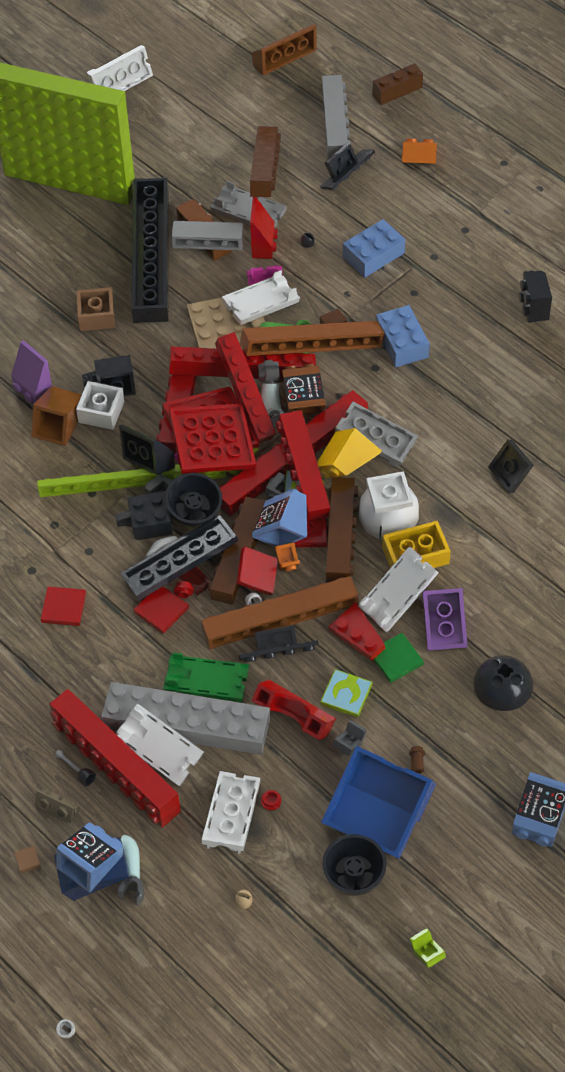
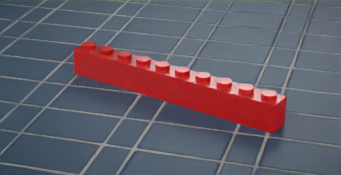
M354 390L344 394L340 400L329 405L324 412L317 414L313 420L306 424L314 454L330 442L335 434V428L342 417L347 418L345 414L352 402L368 409V402ZM281 443L275 445L267 454L260 456L256 461V468L244 469L240 474L233 476L225 485L219 486L222 493L221 508L229 516L238 511L240 504L244 503L246 497L254 499L264 492L272 477H275L279 472L286 475L287 470H292L291 466L287 465L286 449L282 448Z

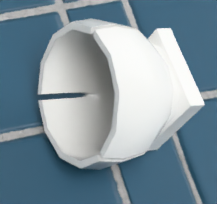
M404 471L366 478L368 488L361 496L359 502V521L368 534L379 539L380 526H382V540L385 534L416 526L419 519V503L416 495L408 487Z

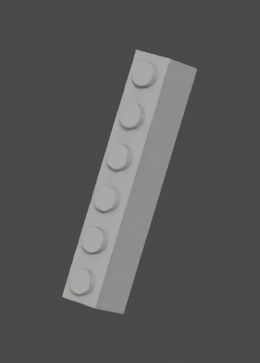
M342 75L322 76L328 158L345 144H351V141L347 140V138H350V130L346 128L349 127L348 116L345 117V115H348L347 105H344V103H347L346 93H343L346 91L345 82H342Z

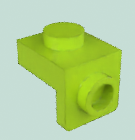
M428 929L410 938L414 955L427 968L446 958L444 950L432 939Z

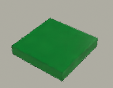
M403 633L385 641V650L373 659L390 683L424 665L423 659Z

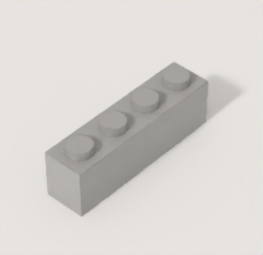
M173 221V248L242 250L244 237L243 223Z

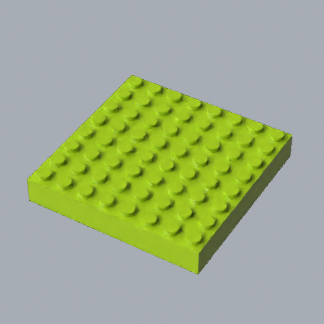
M0 62V154L4 175L129 205L133 198V179H135L125 91Z

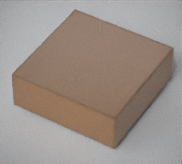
M35 846L14 852L20 874L41 868Z

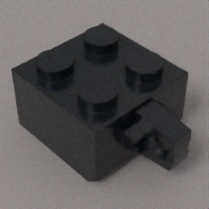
M541 270L524 271L523 280H520L521 292H519L520 303L523 302V315L527 317L528 323L549 320L552 294L546 273Z
M130 355L94 360L95 371L82 374L84 387L90 381L123 388L124 396L136 395Z
M165 491L127 497L129 510L116 514L117 526L132 527L134 539L136 540L172 535L170 515L165 502Z

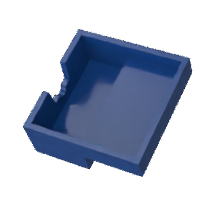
M356 746L321 823L346 835L357 834L369 837L382 848L383 852L400 859L416 822L420 821L436 783L423 775L407 768L399 767L381 756Z

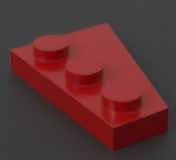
M356 602L328 626L330 632L371 661L385 650L384 642Z

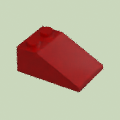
M253 197L250 219L252 258L273 259V252L277 250V242H274V239H278V229H275L274 220L257 197Z

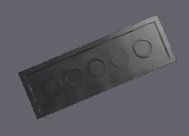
M219 514L123 571L121 575L137 599L141 600L239 540Z

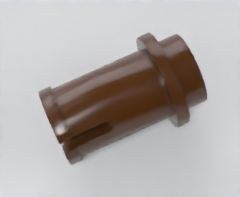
M413 746L409 751L411 770L421 774L424 772L423 756L425 751L421 746Z

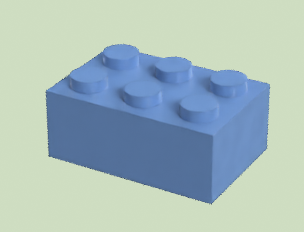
M384 219L343 243V258L364 278L405 253V238Z
M410 305L376 315V321H378L385 332L383 344L395 367L429 358L430 343Z

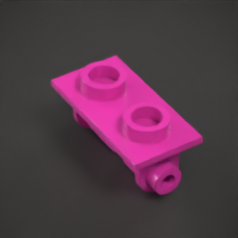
M268 266L265 270H263V267L250 268L246 272L249 286L273 277L275 272L282 271V266Z

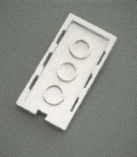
M141 45L96 70L88 71L90 83L126 91L152 77L150 64L146 63L148 56L145 47Z
M280 270L275 272L273 277L222 296L221 302L228 311H233V317L239 325L298 303L300 297L297 294L296 288L291 289L288 286L287 280L281 275L282 271Z
M408 547L372 591L359 603V607L386 632L394 626L439 573L426 561L423 564L420 561L422 557L411 547Z
M136 704L126 721L116 732V735L127 745L128 743L131 745L129 747L137 755L179 786L190 773L187 770L190 764L194 766L204 753V751L140 704ZM149 714L151 717H153L155 720H157V722H155L153 719H151V718L148 717L147 715ZM163 727L168 728L170 731L173 732V734L170 733L169 731H167V730H166L165 728H163ZM181 739H183L185 742H187L190 746H188V745H186L184 742H182Z
M219 772L202 836V844L207 845L208 849L221 845L228 847L232 851H238V854L244 851L260 786V778L244 775V778H238L234 773Z

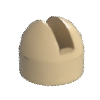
M247 890L238 891L235 896L236 905L241 909L250 907L252 904L251 893Z

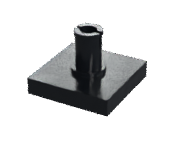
M511 439L504 443L488 468L509 493H514L534 465Z

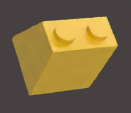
M356 428L336 431L317 464L321 476L326 479L347 476L379 455L382 450Z

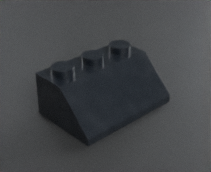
M123 424L119 425L124 460L155 475H160L175 468L173 450Z

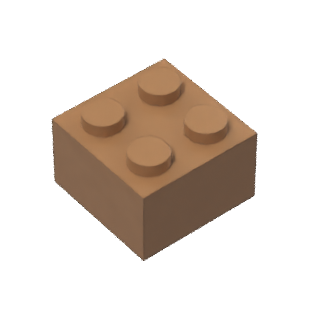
M112 287L76 290L80 331L115 328Z

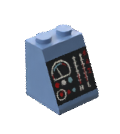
M290 489L281 495H276L265 501L252 537L273 546L289 544L306 538V495L298 492L296 489Z
M530 772L513 823L512 834L520 839L535 841L541 846L552 847L565 811V783Z
M89 822L57 847L56 868L88 892H91L123 856L122 843L117 838L108 836L100 826H95Z

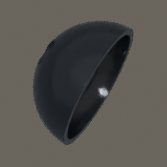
M186 473L178 476L169 484L165 494V502L169 513L176 521L187 526H201L218 514L222 504V493L217 483L210 477L200 473Z
M498 655L487 659L480 665L474 676L473 687L476 696L484 705L494 710L511 711L520 708L530 699L533 692V679L529 669L522 661L512 656Z
M357 834L345 835L333 841L326 849L322 863L324 875L329 884L338 892L349 896L364 895L374 890L382 881L386 871V857L382 848L371 838Z

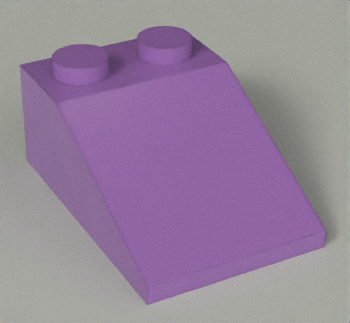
M24 340L20 342L11 375L12 387L16 392L23 394L29 403L32 402L34 404L52 386L48 361Z
M463 589L423 591L422 598L428 651L467 648Z

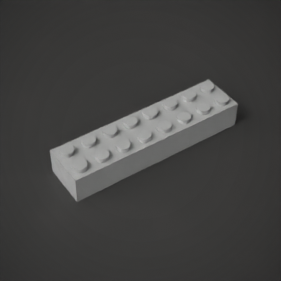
M115 682L110 684L101 718L111 730L117 731L126 721L136 704H140L193 744L259 755L263 754L270 723V708ZM149 714L147 715L148 717H150L151 719H153L155 722H157V720H155V719H154L153 717H151ZM163 727V728H165L167 731H169L170 733L173 734V732L170 731L168 728Z

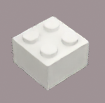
M88 381L76 408L78 423L113 430L124 404L123 388Z

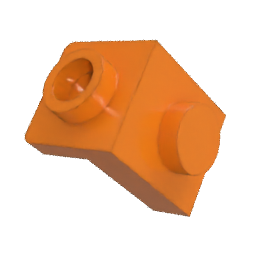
M294 542L275 546L280 570L285 569V572L296 570V566L300 565V560H298Z

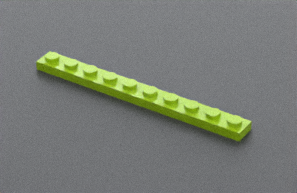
M179 464L175 465V468L162 473L163 476L170 478L172 481L178 476L183 475L181 474ZM141 468L130 471L122 470L111 473L38 480L37 484L40 497L146 486L150 480L155 479L158 475ZM226 471L200 472V474H204L211 479L226 477Z

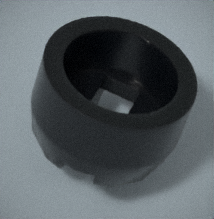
M306 232L302 235L301 245L303 247L310 248L315 244L313 234Z

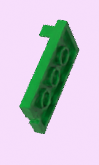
M173 652V655H170L163 690L243 703L245 685H242V682H247L249 664L183 656V653Z

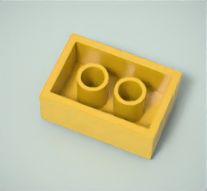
M438 521L383 535L382 549L390 568L408 547H411L422 557L420 561L423 564L426 561L433 568L450 563L451 551Z

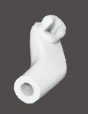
M170 536L155 541L148 551L146 558L179 538Z

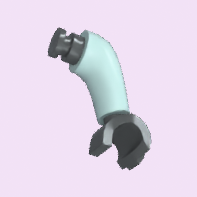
M265 360L264 363L258 365L259 381L266 382L262 383L261 398L272 425L276 427L280 414L284 413L280 404L279 382H275L280 381L279 363Z
M123 835L121 841L130 877L121 883L118 889V898L123 899L125 893L132 890L136 892L134 899L136 905L139 906L144 899L143 884L140 880L139 848L133 838Z

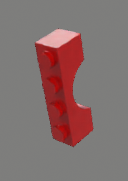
M269 679L258 684L251 700L259 706L270 708V711L280 712L293 718L301 725L302 731L317 740L329 736L336 720L332 715Z

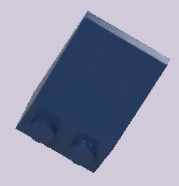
M124 849L123 856L91 892H88L57 869L61 892L73 901L130 877ZM57 854L54 855L55 864H56Z

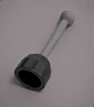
M61 750L56 751L55 756L57 758H61L78 772L80 783L84 786H89L93 783L96 773L88 768L80 769L66 758Z

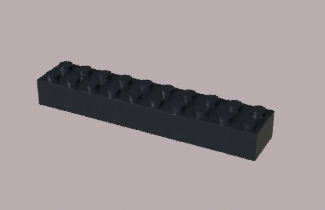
M167 178L133 179V323L169 322V191Z

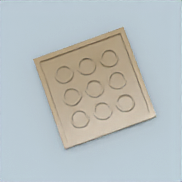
M222 297L187 304V311L198 348L217 349L215 345L217 338L235 332L240 344L242 328H258L261 323L265 322L264 317L239 325L233 317V311H228L221 302Z

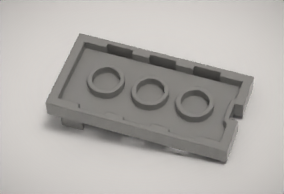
M226 181V185L221 189L219 197L214 198L210 209L211 212L250 225L253 197H250L249 192L235 188V183ZM257 197L274 220L276 227L277 218L281 219L287 210L286 205L263 197Z
M352 402L346 411L345 416L347 418L342 417L335 428V432L356 428L382 451L379 455L389 460L388 464L396 468L401 466L418 438V435L355 402Z

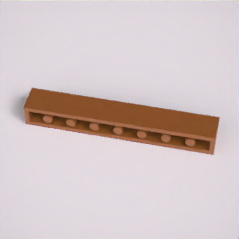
M378 321L242 328L240 345L246 356L382 348L385 332Z
M351 576L341 577L332 582L320 583L315 587L303 588L298 592L283 594L278 598L266 599L254 605H246L234 611L229 610L224 614L209 616L201 620L202 631L210 650L253 637L255 632L287 627L350 608L355 602L358 605V593Z

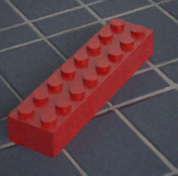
M69 689L49 703L54 728L58 732L62 731L72 745L76 744L81 754L85 758L89 757L97 770H103L106 773L107 779L112 784L116 783L124 796H130L134 800L135 806L140 811L144 810L153 824L158 823L163 828L181 812L178 793Z

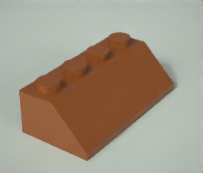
M313 24L252 52L253 66L262 75H266L316 51V25Z

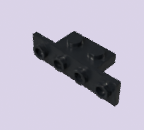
M345 144L324 162L331 177L320 186L321 189H336L342 181L349 178L352 172L358 170L360 165L370 160L375 150L363 149L355 155L351 144Z
M294 625L255 632L258 651L240 654L239 660L244 659V662L256 661L258 656H264V659L276 657L275 653L283 652V655L294 654L297 649H303V652L315 650L314 646H317L319 643L317 640L297 644Z

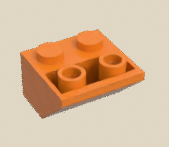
M407 138V142H403L402 162L436 164L437 143H433V139H424L423 142H417V139Z

